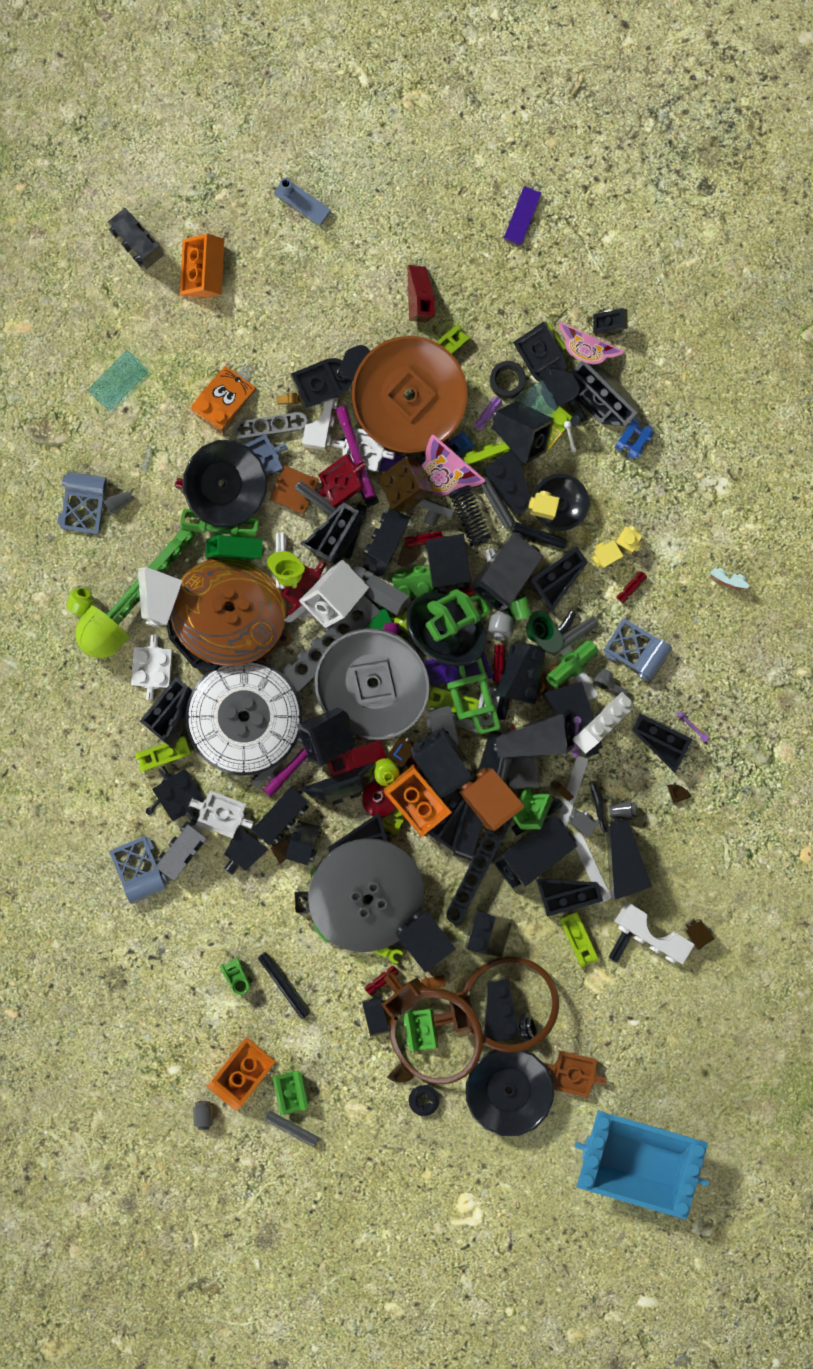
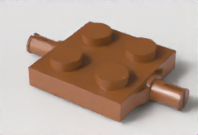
M559 1050L554 1065L544 1063L548 1067V1071L552 1073L554 1090L589 1098L590 1090L594 1083L605 1086L607 1078L596 1075L597 1059Z

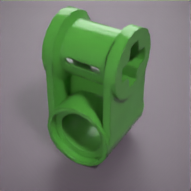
M525 595L514 599L508 607L511 616L516 620L532 615L528 599Z
M237 956L234 957L233 961L220 965L221 971L234 993L243 995L249 991L250 981ZM239 980L246 983L244 991H239L236 987V983Z

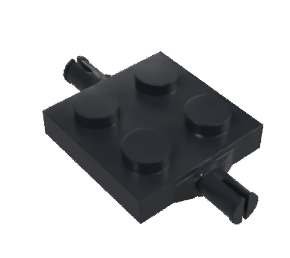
M165 765L162 769L159 768L158 771L164 780L152 790L172 822L186 815L190 821L193 820L192 816L195 821H198L194 813L195 808L189 805L192 798L202 803L205 799L187 771L183 769L177 774L170 775Z

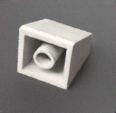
M342 560L333 565L299 601L326 628L345 618L369 587Z
M148 567L139 568L141 617L147 620L146 624L153 627L167 625L182 580Z

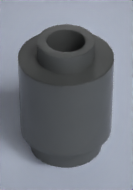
M210 1101L195 1102L193 1120L194 1126L198 1127V1130L210 1129L209 1126L213 1125V1108L210 1105Z

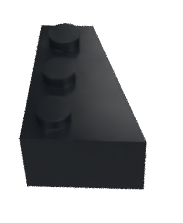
M126 208L122 209L108 221L111 227L108 229L115 238L119 237L122 240V247L127 253L129 251L133 253V260L139 267L143 265L147 270L164 256L160 245L152 240L150 234L141 227L140 223Z
M343 503L326 519L327 521L323 525L313 531L314 533L300 544L331 563L337 564L343 559L367 516Z
M640 711L631 727V730L676 773L693 740L692 737Z
M298 821L295 832H293L285 859L304 865L314 862L317 850L314 847L320 826Z
M535 879L545 916L547 917L603 901L599 884L596 881Z

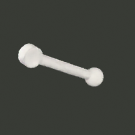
M566 421L564 427L567 428L570 448L573 453L576 452L570 428L571 422Z

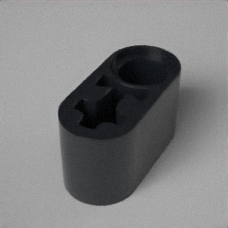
M381 996L363 1000L362 1004L370 1037L388 1033L389 1028L384 1008L381 1005Z

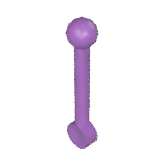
M684 712L678 713V718L683 719L700 736L701 741H708V735L703 734L685 717Z
M578 716L573 718L575 736L579 732V724L581 722V718ZM574 742L572 755L578 757L580 752L578 751V745Z

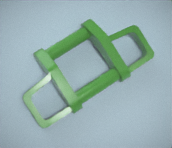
M184 509L182 512L180 528L199 533H205L206 531L231 534L234 537L257 536L258 517L252 516L249 521L244 522L246 524H253V529H239L240 525L235 527H214L201 520L199 524L185 522L187 517H198L191 509Z
M455 589L442 599L428 603L427 608L435 617L426 623V627L435 642H439L448 636L457 634L460 629L470 624H476L481 618L490 614L491 610L480 596L469 597ZM452 601L460 604L467 616L455 623L445 605ZM472 601H477L483 614L479 615ZM437 619H440L447 631L446 634L440 635L434 625Z
M480 657L476 660L480 671L479 675L466 678L464 666H459L461 679L448 683L447 687L448 690H451L457 715H455L456 720L460 721L472 717L477 733L485 734L498 730L500 725L496 713V705H493L486 680L488 676L485 673ZM479 682L486 707L464 712L458 687ZM491 712L494 727L483 730L477 716Z

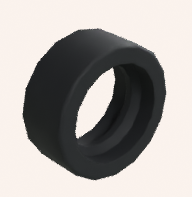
M502 361L492 369L489 379L490 387L498 397L504 399L514 398L524 388L526 382L525 372L516 362ZM511 369L517 373L519 383L515 389L506 391L498 386L496 378L500 371Z

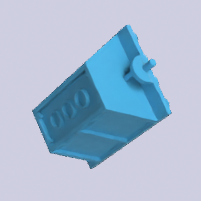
M598 1110L591 1136H587L585 1144L575 1142L574 1147L583 1150V1164L576 1188L687 1220L697 1184L704 1186L709 1184V1180L699 1178L708 1142Z

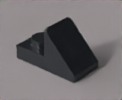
M621 308L593 314V333L622 334V329H627L628 309Z

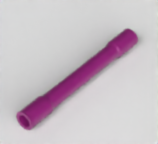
M344 405L335 410L340 425L343 428L354 464L356 465L363 458L347 406ZM365 467L360 471V477L365 486L362 489L364 497L369 499L376 496Z
M304 747L263 789L270 798L305 761L307 754Z

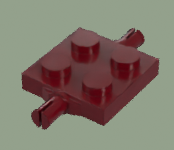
M345 454L318 474L322 483V490L318 493L323 497H328L332 507L337 508L365 487L360 477V471L368 466L367 462L362 459L355 465L351 456Z
M320 560L315 569L304 565L305 570L302 573L300 582L297 583V587L295 589L292 586L285 587L281 596L293 605L287 616L302 606L299 600L320 579L327 565L326 562Z

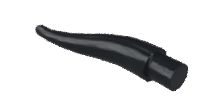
M569 611L558 627L561 635L568 631L572 625L573 619L576 616L574 612Z
M591 781L589 785L597 817L600 821L602 832L606 833L602 793L597 782Z

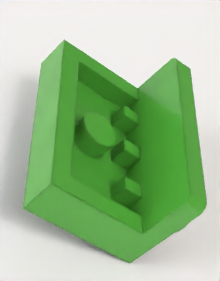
M416 566L414 569L409 570L399 569L391 573L393 587L407 594L410 599L419 597L424 593L433 592L428 566Z
M529 788L524 789L520 801L525 807L513 816L520 829H541L553 800L550 794L533 795Z
M433 1008L412 1010L405 1013L404 1025L407 1028V1045L410 1048V1052L439 1047Z
M290 1071L272 1076L280 1115L309 1109V1098L304 1089L305 1079L300 1071Z

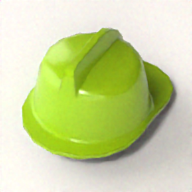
M288 551L275 552L267 559V565L276 576L278 583L283 586H292L295 589L305 570L304 565L299 559Z

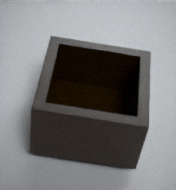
M409 457L403 458L378 477L389 505L395 511L406 513L433 493L420 462Z

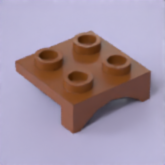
M284 465L269 500L305 515L310 500L296 491L294 487L298 481H302L315 491L320 480Z

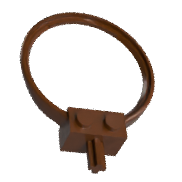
M502 957L478 968L469 977L463 991L455 994L463 998L472 1007L468 992L472 991L477 979L491 967L503 963H520L537 971L546 981L552 997L551 1014L542 1031L534 1038L515 1045L497 1043L483 1035V1045L490 1049L507 1053L521 1052L536 1046L551 1032L559 1013V995L553 979L540 965L521 957ZM449 1001L450 1012L433 1015L436 1027L454 1023L458 1037L467 1035L475 1037L469 1017L453 1002Z
M393 971L385 976V981L395 994L381 1005L391 1017L389 1024L390 1041L404 1067L419 1079L433 1084H450L466 1077L477 1065L483 1048L482 1027L472 1007L453 992L439 988H425L418 977L404 986ZM424 996L425 998H441L453 1002L466 1013L472 1023L475 1033L474 1053L468 1065L455 1075L439 1078L423 1075L408 1064L400 1051L397 1041V1026L399 1022L397 1017Z

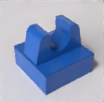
M464 431L449 441V445L459 457H462L475 447Z

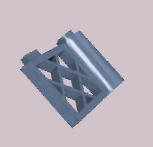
M68 471L67 475H64L62 479V486H65L63 511L58 514L57 524H61L60 528L99 534L107 478ZM70 495L77 496L82 502L74 509L69 504ZM91 498L99 499L98 508L94 511H91L86 505V502ZM84 505L90 514L81 520L75 510ZM71 513L79 521L74 526L66 525V518ZM92 516L96 521L95 529H88L83 521Z
M623 618L603 651L606 652L604 656L612 661L617 659L638 672L637 676L647 682L648 679L653 680L671 652L672 647ZM626 624L632 628L633 635L622 638L621 629ZM645 636L650 641L647 646L638 647L636 637ZM634 638L636 648L625 651L623 640ZM621 641L622 652L615 653L609 649L612 643ZM637 651L639 659L635 665L627 660L626 653Z
M145 836L109 851L130 904H134L167 889L166 885L169 884L166 875L161 874L159 869L156 868L157 863L151 851L154 849L151 839H146ZM141 842L145 846L142 856L133 853L136 844ZM121 851L129 853L125 864L117 860L116 853ZM131 855L141 858L137 868L128 865ZM144 859L152 863L153 870L148 872L140 870ZM126 867L136 870L134 877L128 881L125 880L123 875Z

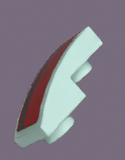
M715 567L708 574L713 580L733 589L746 590L750 586L747 583L748 580L741 574H733L728 578V574L721 568L717 569Z

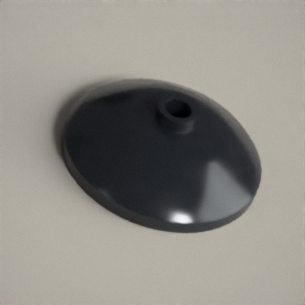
M567 474L548 476L534 490L532 497L536 493H540V491H546L551 493V496L559 498V501L563 504V507H557L553 520L535 516L544 527L550 530H571L578 526L587 515L589 509L588 492L584 485L573 476Z

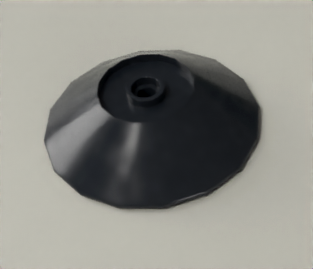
M216 440L202 446L189 459L183 474V493L189 508L201 521L214 527H235L249 521L260 509L267 493V475L261 459L250 447L235 440ZM223 480L224 484L220 487L219 481Z
M430 592L415 598L407 610L406 626L412 641L425 655L438 663L453 667L470 665L481 657L486 648V631L481 619L476 624H470L460 629L457 634L435 642L426 627V623L434 618L435 615L429 611L427 605L449 594ZM452 601L445 605L455 623L467 617L460 604ZM437 619L434 625L440 635L446 634L447 631L440 619Z
M493 1050L484 1054L479 1059L475 1068L469 1073L466 1081V1103L472 1117L485 1130L499 1136H521L536 1129L548 1116L554 1101V1082L547 1066L535 1054L526 1050L513 1053ZM506 1087H512V1092L506 1093Z

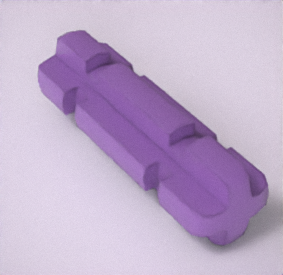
M494 397L490 401V405H487L479 419L475 421L474 427L477 430L482 431L486 426L485 423L489 422L496 409L501 406L502 401L498 397Z

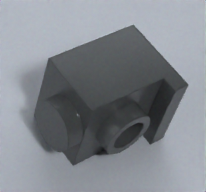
M574 809L569 816L571 819L569 824L586 837H589L600 823L597 819L592 821L593 816L585 810L580 812Z

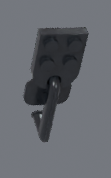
M542 322L513 343L532 376L538 382L544 383L542 396L548 406L556 409L568 403L575 415L570 419L571 425L573 427L586 425L588 418L575 398L580 393V385L572 373L566 372L568 367L566 355L548 324Z
M357 345L346 350L343 360L328 358L291 373L290 376L305 409L308 410L345 394L354 380L359 365L370 352L369 349L364 345Z

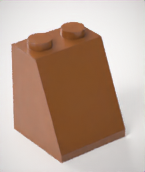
M484 768L476 774L478 776L473 781L469 780L461 786L463 789L459 793L486 829L495 831L525 806L494 769Z

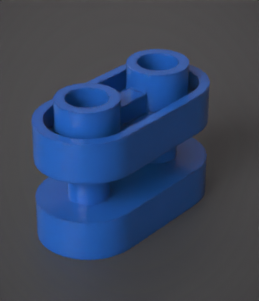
M636 416L631 420L614 447L619 451L623 447L628 449L629 453L627 456L631 459L635 457L639 459L645 450L642 448L645 441L649 443L655 434L652 432L654 429L648 424L645 428L639 426L638 424L641 419ZM633 432L640 435L635 444L628 441Z

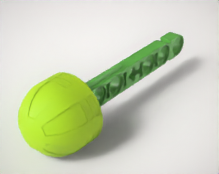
M181 529L148 568L165 573L184 548L186 549L192 542L196 532ZM138 579L107 614L93 605L83 614L76 626L75 637L78 646L85 654L94 658H106L118 652L127 640L130 639L129 635L119 624L140 601Z

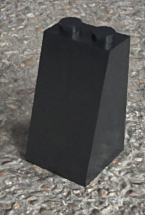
M513 532L508 535L469 587L497 611L510 606L543 557L540 549L535 545L528 544L525 541V537L520 533Z
M582 681L546 692L542 695L553 714L571 709L574 736V717L578 716L581 718L579 732L594 719ZM601 741L586 753V757L599 754V749L603 748ZM578 746V751L580 752V754H585Z
M571 709L560 711L498 736L496 741H494V751L497 752L498 758L567 754L574 748Z
M554 815L543 822L541 829H534L494 858L492 862L515 892L526 887L577 847L576 840L572 834L565 830L562 820Z
M622 818L609 821L610 825L606 826L610 896L614 900L652 887L629 821Z

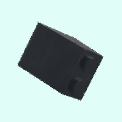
M515 401L494 413L492 429L518 458L526 464L546 453L554 418Z
M464 533L426 540L425 549L433 590L437 589V592L449 590L448 587L456 586V589L468 587L467 584L471 583Z
M337 707L297 724L308 760L323 766L356 746L354 741L356 735L353 729H350L348 723L350 722V717L346 711Z
M444 728L433 731L428 738L417 742L411 748L413 759L441 799L473 778L469 760Z
M475 909L465 948L485 955L502 957L512 919Z
M420 910L412 917L414 920L409 924L405 922L397 928L396 936L426 973L456 948L428 911L422 912Z

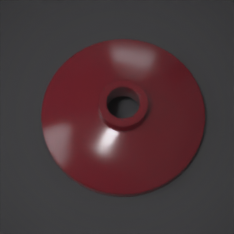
M376 780L365 788L362 795V804L370 815L375 816L380 813V817H386L396 809V806L384 793V788L387 786L380 785ZM377 794H381V798L379 800H376Z

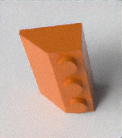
M206 233L183 239L180 296L214 297L221 295L224 238Z

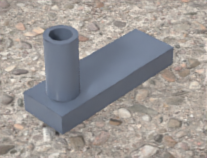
M289 178L281 179L279 186L274 191L275 196L320 227L331 213V209L296 186Z

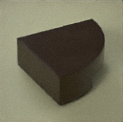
M402 547L397 566H406L413 563L419 557L420 551Z
M555 779L550 784L551 787L555 791H558L567 801L570 802L574 798V796Z
M676 784L666 785L672 803L691 798L690 793L684 787Z
M287 838L270 848L279 864L286 860L285 856L289 846Z
M401 1063L387 1076L388 1079L394 1082H406L414 1077Z

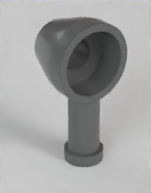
M602 669L593 680V683L602 689L611 690L617 694L623 692L626 696L628 694V689L613 683V673L609 670Z

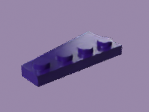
M483 652L481 660L485 673H487L488 679H493L485 652ZM433 659L424 662L429 674L430 685L450 683L461 679L459 666L453 667L441 664ZM476 661L464 666L466 678L480 674Z

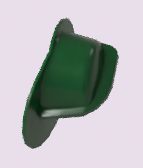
M538 610L533 612L526 623L527 637L534 643H538L543 650L549 653L558 652L563 646V636L544 611Z

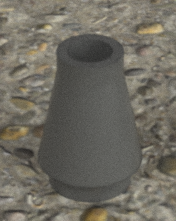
M129 491L107 497V500L103 501L108 513L112 515L113 513L117 514L127 504L132 502L133 498Z
M627 801L609 806L610 817L632 820L637 817L636 802Z

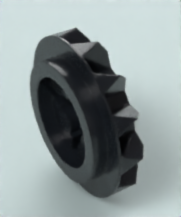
M529 1013L521 1015L520 1030L525 1042L537 1035L535 1020Z
M419 1085L409 1095V1106L419 1116H429L439 1106V1095L429 1085ZM426 1092L427 1099L431 1102L425 1103L423 1108H421V1101L416 1098H422Z

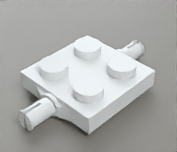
M353 428L362 458L368 464L366 470L378 473L383 458L395 459V452L385 450L384 446L374 441L363 429ZM334 439L332 447L341 448L343 456L348 454L352 458L347 440L340 441Z
M151 635V642L148 647H134L131 685L147 688L146 700H154V690L167 688L171 683L173 650L158 647L159 635Z
M213 791L209 792L208 797L203 803L193 798L189 806L200 810V816L196 824L198 826L233 838L236 829L240 825L249 829L252 828L253 822L243 818L245 803Z

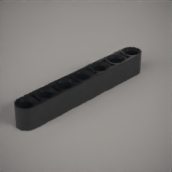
M497 730L489 732L477 773L484 768H492L496 773L498 772L500 758H498L497 752L494 751V741L503 732ZM469 805L462 823L455 852H453L452 856L471 861L483 823Z
M513 817L503 824V831L499 834L487 829L446 910V917L449 922L456 924L463 919ZM487 840H492L495 844L494 849L491 851H487L484 848V843ZM479 857H483L486 860V865L483 868H478L475 865V861ZM471 874L477 877V883L474 885L467 883V877ZM459 893H468V900L463 903L458 900ZM453 909H457L460 912V916L456 920L449 917V913Z

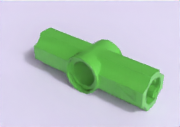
M587 640L575 651L563 655L561 658L562 663L546 677L548 682L558 689L571 677L582 674L584 671L583 666L597 655L599 651L597 646L592 641Z

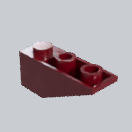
M408 265L409 321L427 323L435 317V298L428 272L425 266Z
M381 740L346 751L327 764L331 776L334 777L387 757Z

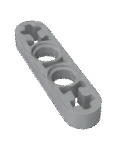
M295 412L240 421L235 424L234 433L237 438L245 440L258 438L265 434L270 436L301 431L305 429L307 418L303 413ZM296 417L304 420V422H301V426H298L297 423H292V428H289L287 418H290L291 422L296 421ZM282 419L285 421L286 424L283 429L275 427L277 420ZM258 423H265L267 429L264 432H258L256 430ZM249 424H253L254 434H251V430L245 431V435L237 432V430H240V426L249 429Z

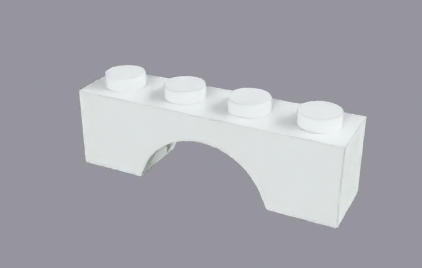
M338 398L325 402L321 417L317 421L305 425L302 441L303 447L325 451L326 446H330L331 435L328 433L329 428H333L335 416H332V411L337 408Z
M621 692L572 740L586 754L635 705Z
M628 902L625 903L614 921L619 924L618 929L626 934L629 931L635 934L634 939L642 944L645 941L651 944L649 947L651 950L658 954L662 951L666 954L665 958L674 964L676 961L683 964L695 945L675 932L665 937H653L647 928V914Z

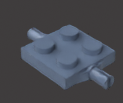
M265 434L245 444L261 459L267 477L283 470L278 454L288 450L285 442L274 447Z

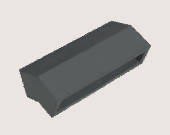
M372 575L365 582L369 588L363 595L392 613L403 616L406 608L411 604L410 597L375 575Z

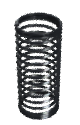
M466 485L450 492L448 495L449 498L452 499L451 502L454 503L452 506L455 507L454 510L457 511L456 514H459L458 518H461L459 522H463L461 526H464L463 530H466L464 533L467 534L466 538H469V545L473 547L488 541L492 538L491 533H488L477 539L471 540L472 538L488 532L489 529L479 532L475 535L469 536L474 532L486 528L487 525L482 526L474 531L468 532L469 530L481 526L486 522L483 521L472 527L466 528L467 526L477 523L484 519V517H482L471 523L464 524L472 519L478 518L483 515L482 513H480L469 519L463 520L464 518L474 515L481 511L479 509L465 516H461L464 513L479 508V506L477 505L464 512H460L461 510L477 504L478 502H473L462 508H458L461 505L474 501L476 498H471L461 504L455 505L460 501H463L474 496V494H470L459 500L453 501L456 498L469 494L473 491L471 490V485Z

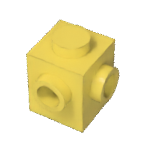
M546 491L536 493L534 497L530 498L528 506L531 509L530 514L553 520L559 498L551 496V493Z
M625 526L615 543L620 550L631 555L633 551L637 552L642 544V541H640L642 535L639 534L640 531L632 526H629V528Z
M614 540L607 544L605 542L598 544L594 547L596 550L592 553V560L595 566H600L601 570L623 557Z

